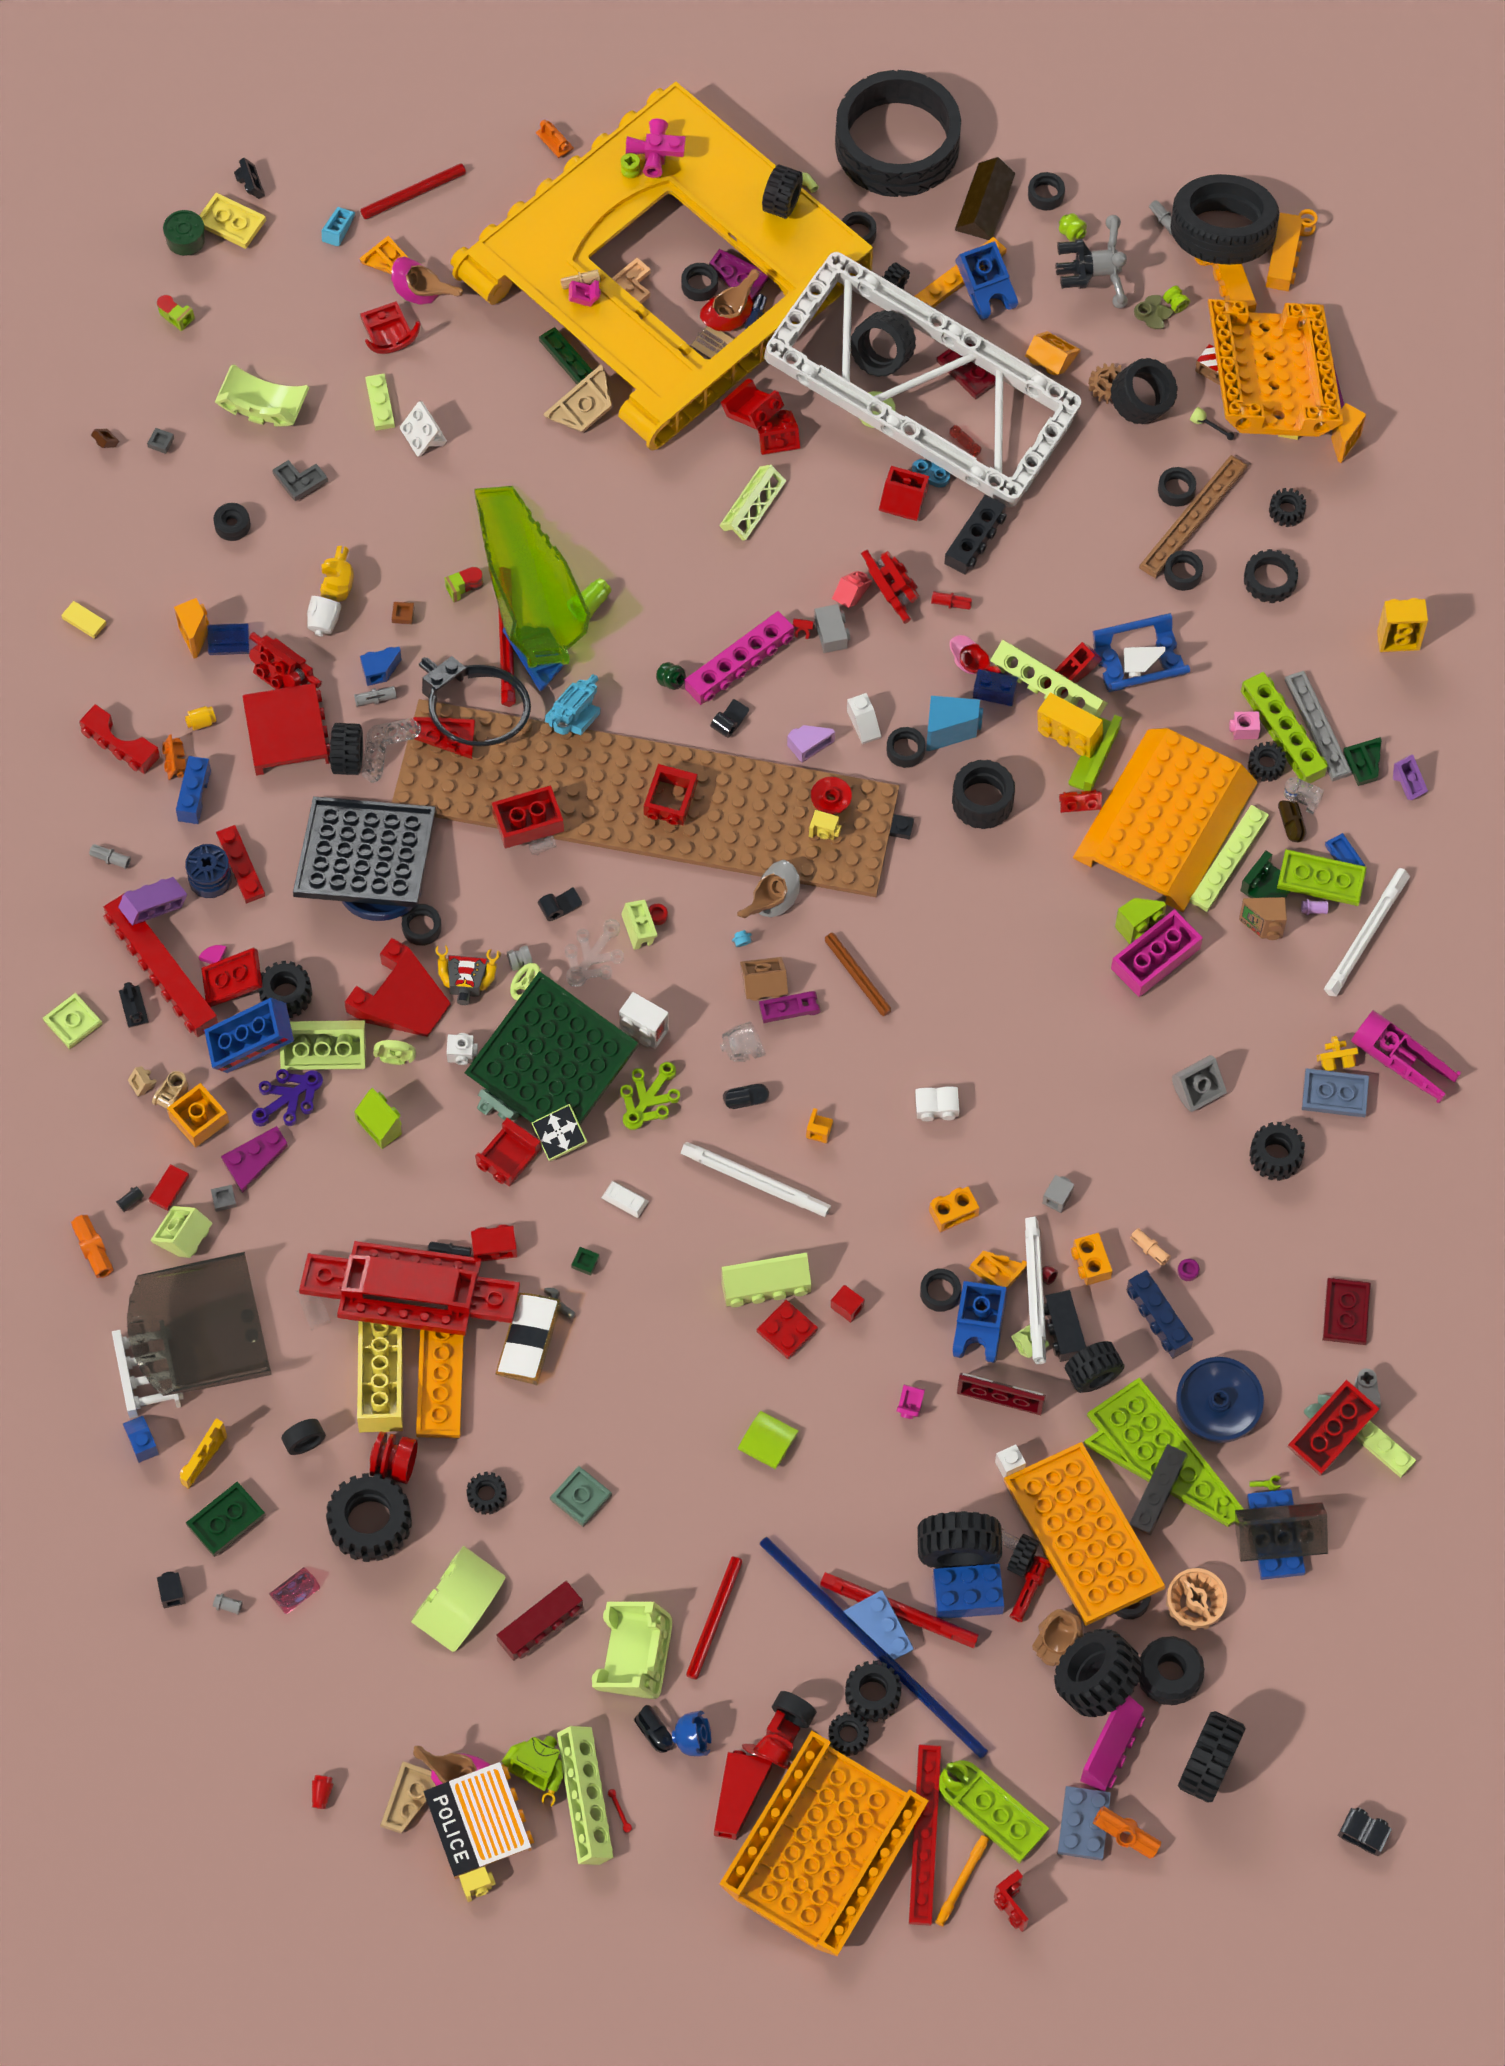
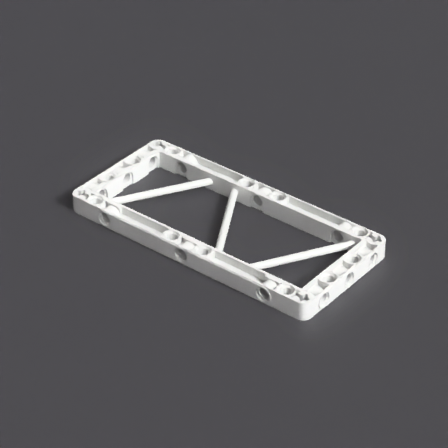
M839 252L831 253L824 264L818 269L767 343L764 355L765 360L772 366L967 484L1005 504L1007 507L1015 506L1028 490L1069 429L1081 405L1080 397L1074 392ZM837 282L844 285L842 377L822 365H817L807 359L806 355L792 347ZM852 290L886 311H893L902 315L911 326L963 357L876 396H872L850 382ZM792 321H796V322H798L799 324H793V323H791V322H792ZM969 362L975 363L995 375L994 468H988L977 461V458L911 418L900 415L892 410L891 406L882 401ZM1003 381L1055 411L1053 417L1048 419L1038 434L1033 447L1028 449L1019 462L1012 477L1002 474ZM876 411L879 415H875L872 412ZM905 432H911L913 435H908ZM1048 433L1053 434L1055 437H1050ZM1027 463H1032L1035 466L1031 467ZM990 483H996L998 486H992Z

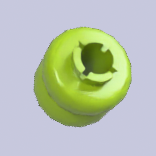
M1066 214L1060 219L1059 232L1065 235L1069 241L1085 237L1087 224L1076 214Z

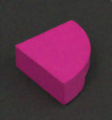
M223 945L208 947L199 955V960L209 964L218 962L223 959L227 947Z

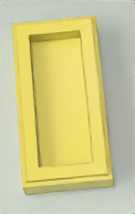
M75 601L61 615L63 620L92 638H95L106 626L104 619Z

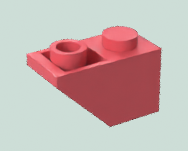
M855 571L841 577L832 599L847 608H851L858 603L871 585L872 580L867 578V574L861 571Z

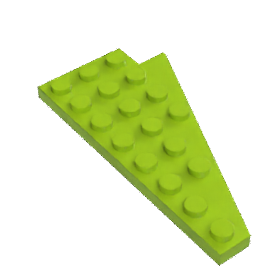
M1140 1377L1087 1413V1417L1098 1429V1432L1084 1441L1086 1447L1149 1482L1166 1445L1169 1444L1188 1454L1184 1467L1171 1492L1172 1496L1227 1527L1246 1515L1243 1507Z

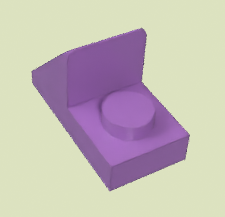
M1413 754L1394 763L1393 780L1400 781L1407 800H1413L1428 792Z

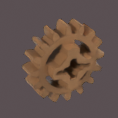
M1104 363L1103 368L1097 366L1096 372H1091L1088 383L1089 391H1093V397L1099 396V402L1105 399L1106 404H1109L1112 382L1116 375L1121 372V365L1115 368L1114 363H1111L1110 367Z

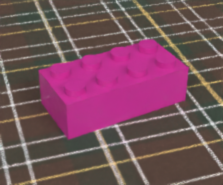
M1174 909L1113 957L1111 969L1138 997H1141L1201 949L1203 937Z

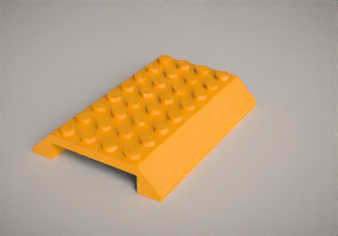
M1168 728L1148 729L1075 852L1073 859L1089 867H1092L1093 863L1097 862L1166 896V905L1184 912L1191 896L1204 878L1258 782L1241 763Z
M811 1731L719 1885L737 1902L814 1949L838 1956L927 1805L928 1800L910 1789L906 1793L830 1747L831 1742Z

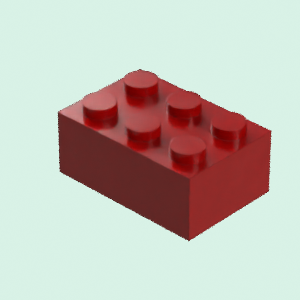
M551 785L492 802L493 816L505 849L564 832L563 818Z

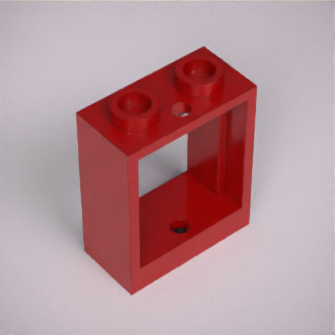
M658 764L644 803V815L652 820L660 819L667 821L671 825L683 826L698 784V774ZM659 781L687 788L680 811L652 803Z

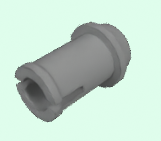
M221 1593V1595L216 1594L213 1607H216L218 1611L222 1609L239 1615L243 1601L226 1597L224 1593Z

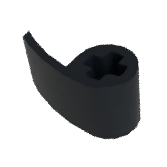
M733 699L724 713L718 712L710 727L729 738L742 723L749 712V708Z
M574 887L557 897L554 894H547L537 902L547 921L556 920L582 905V901Z

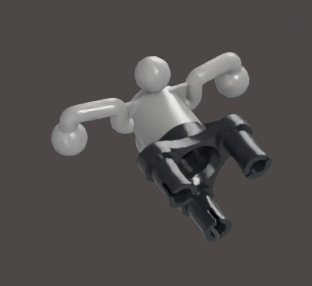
M1110 215L1106 219V226L1110 229L1108 250L1090 251L1083 239H1075V241L1057 242L1058 255L1076 253V258L1073 262L1055 263V269H1057L1056 275H1075L1060 276L1061 289L1073 287L1084 289L1088 286L1092 277L1110 275L1116 291V295L1112 300L1113 305L1116 308L1122 309L1127 305L1128 299L1124 295L1118 274L1122 271V266L1126 264L1127 257L1123 252L1115 249L1118 228L1121 225V220L1118 216Z

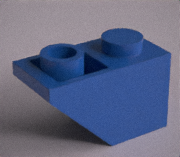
M400 646L395 648L388 647L378 652H367L360 656L367 686L388 681L402 660Z

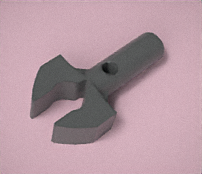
M544 1288V1292L551 1296L552 1300L557 1301L556 1309L569 1319H573L576 1313L559 1301L560 1292L555 1288Z

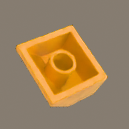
M1046 331L1034 335L1025 357L1030 359V363L1036 366L1041 365L1046 368L1049 374L1056 376L1065 373L1081 349Z
M1347 403L1341 409L1343 424L1332 429L1331 436L1336 457L1340 463L1343 462L1361 437L1366 418L1364 412Z
M197 598L174 606L178 628L193 659L198 657L208 635L207 626L210 625L204 604H199Z

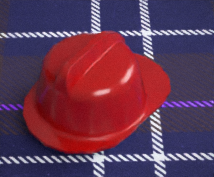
M778 1734L764 1736L757 1745L742 1744V1748L753 1755L767 1759L786 1769H789L791 1766L789 1758L793 1749V1743Z

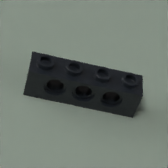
M984 495L945 553L944 564L963 574H966L969 569L972 570L977 562V556L984 553L987 541L994 538L997 526L1004 523L1007 517L1005 513L1006 505Z
M1169 1444L1166 1445L1129 1523L1132 1527L1149 1535L1152 1534L1188 1458L1186 1452Z

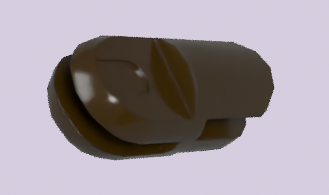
M1286 800L1280 801L1278 809L1288 839L1296 843L1302 842L1306 837V827L1299 803Z

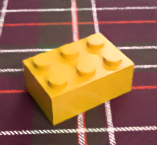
M1391 599L1384 602L1377 629L1380 652L1420 650L1428 622L1425 599Z
M1051 692L1037 710L1038 731L1045 737L1053 738L1061 746H1068L1080 756L1085 755L1091 758L1103 741L1102 719Z

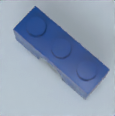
M188 756L176 806L179 822L199 824L203 807V788H207L211 773L210 762L207 758Z

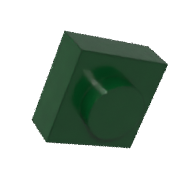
M579 1247L571 1268L591 1276L600 1258V1254Z

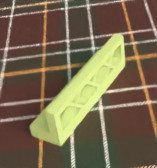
M772 465L760 466L719 526L724 531L733 530L742 541L746 540L786 480ZM772 475L778 481L776 486L773 488H771L770 478L772 477ZM766 490L767 499L765 502H761L760 493ZM752 505H756L755 517H750ZM742 520H746V530L744 532L738 527Z

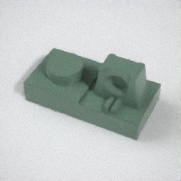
M481 1089L478 1096L481 1097L477 1109L483 1114L490 1115L495 1109L499 1112L498 1116L504 1120L506 1118L518 1120L520 1117L517 1111L487 1089Z

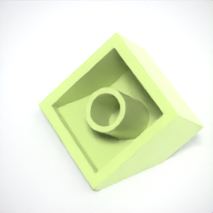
M172 1206L150 1241L178 1257L191 1258L197 1252L198 1245L202 1239L209 1233V1228L213 1223L196 1208Z

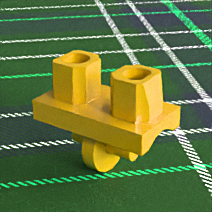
M1332 1036L1331 1043L1325 1044V1050L1332 1049L1333 1052L1316 1055L1317 1062L1321 1061L1322 1068L1325 1071L1336 1070V1058L1342 1059L1343 1069L1355 1067V1055L1358 1054V1049L1340 1050L1341 1047L1347 1046L1346 1041H1338L1337 1036Z

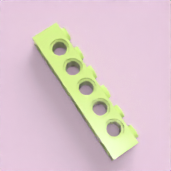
M1004 640L1001 641L990 660L1002 673H1005V671L1011 673L1010 678L1021 684L1024 681L1029 684L1027 688L1036 694L1039 691L1044 693V699L1047 698L1050 692L1061 698L1062 690L1067 689L1068 696L1064 700L1077 706L1078 701L1084 699L1085 706L1082 709L1098 718L1108 704L1106 701ZM1017 658L1018 665L1012 668L1011 661ZM1034 668L1035 674L1029 679L1027 673L1030 669ZM1050 678L1051 686L1045 689L1044 682Z
M569 1726L558 1732L557 1736L578 1864L600 1865L613 1858V1849L610 1841L609 1825L592 1727Z

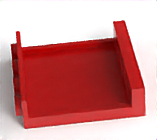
M315 683L242 695L256 776L264 774L263 768L325 758L326 764H329L330 743H325V738H328L327 725L322 726L325 714L324 708H319L322 697L321 691H316Z

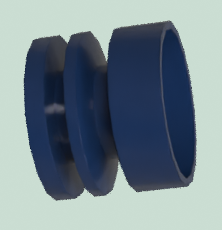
M202 844L189 852L185 860V869L192 891L203 898H216L223 895L232 883V873L226 852L213 844Z

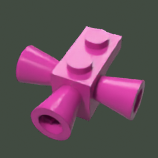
M659 118L649 121L650 134L646 135V141L629 136L626 139V154L645 153L646 164L643 173L651 178H657L662 175L661 165H665L666 156L684 157L685 136L665 135L668 123Z

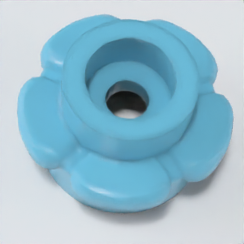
M743 930L735 933V937L732 939L736 947H742L752 942L750 938L752 934Z

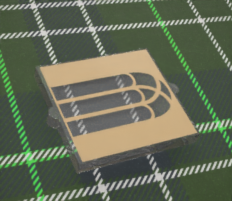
M706 326L701 333H698L690 347L704 357L711 359L734 338L723 331H716Z

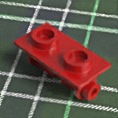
M1096 789L1093 791H1081V794H1077V792H1063V794H1059V802H1061L1060 812L1101 810L1102 792L1096 791Z

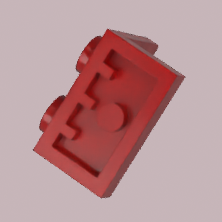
M779 410L757 429L762 455L800 449L799 428L791 410Z
M1017 1869L996 1886L994 1903L1000 1911L1005 1910L1009 1915L1008 1920L1015 1929L1019 1928L1023 1932L1026 1930L1029 1919L1012 1899L1019 1894V1888L1022 1886L1023 1875Z

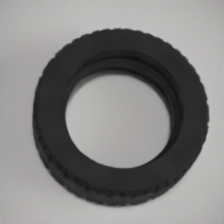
M1226 174L1207 175L1188 182L1177 192L1173 201L1170 224L1171 233L1184 251L1200 260L1225 265L1242 264L1261 257L1273 246L1277 233L1279 207L1272 194L1266 188L1250 179ZM1209 211H1229L1240 214L1253 223L1244 227L1223 228L1208 224L1199 219L1197 215Z

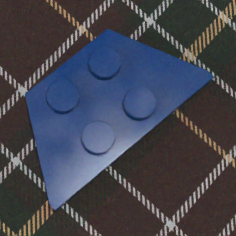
M508 625L504 626L503 632L539 691H542L566 665V657L548 629L522 627V630L511 629V626Z

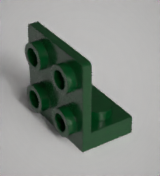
M1265 850L1242 880L1240 889L1242 893L1250 898H1287L1291 891L1277 889L1281 870L1271 863L1273 854Z

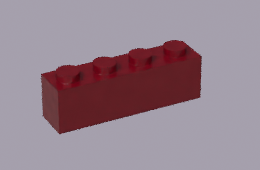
M565 1581L496 1634L497 1641L513 1661L518 1657L522 1659L530 1652L531 1647L535 1644H542L547 1639L549 1633L553 1630L555 1632L560 1630L565 1625L567 1619L578 1616L582 1612L583 1600L571 1585Z

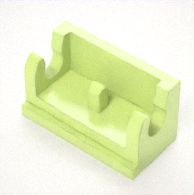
M645 899L625 903L621 915L633 949H639L644 942H647V945L650 946L654 938L657 937V932Z

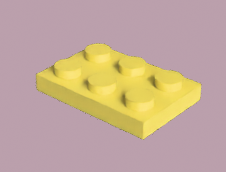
M218 193L214 194L199 215L203 220L205 230L245 249L266 222V216Z

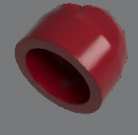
M1044 1266L1042 1268L1043 1282L1047 1285L1052 1284L1057 1278L1058 1271L1053 1267Z

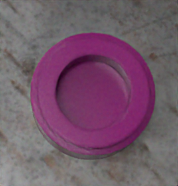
M1184 1259L1179 1263L1177 1272L1182 1280L1193 1281L1198 1277L1200 1268L1195 1260Z

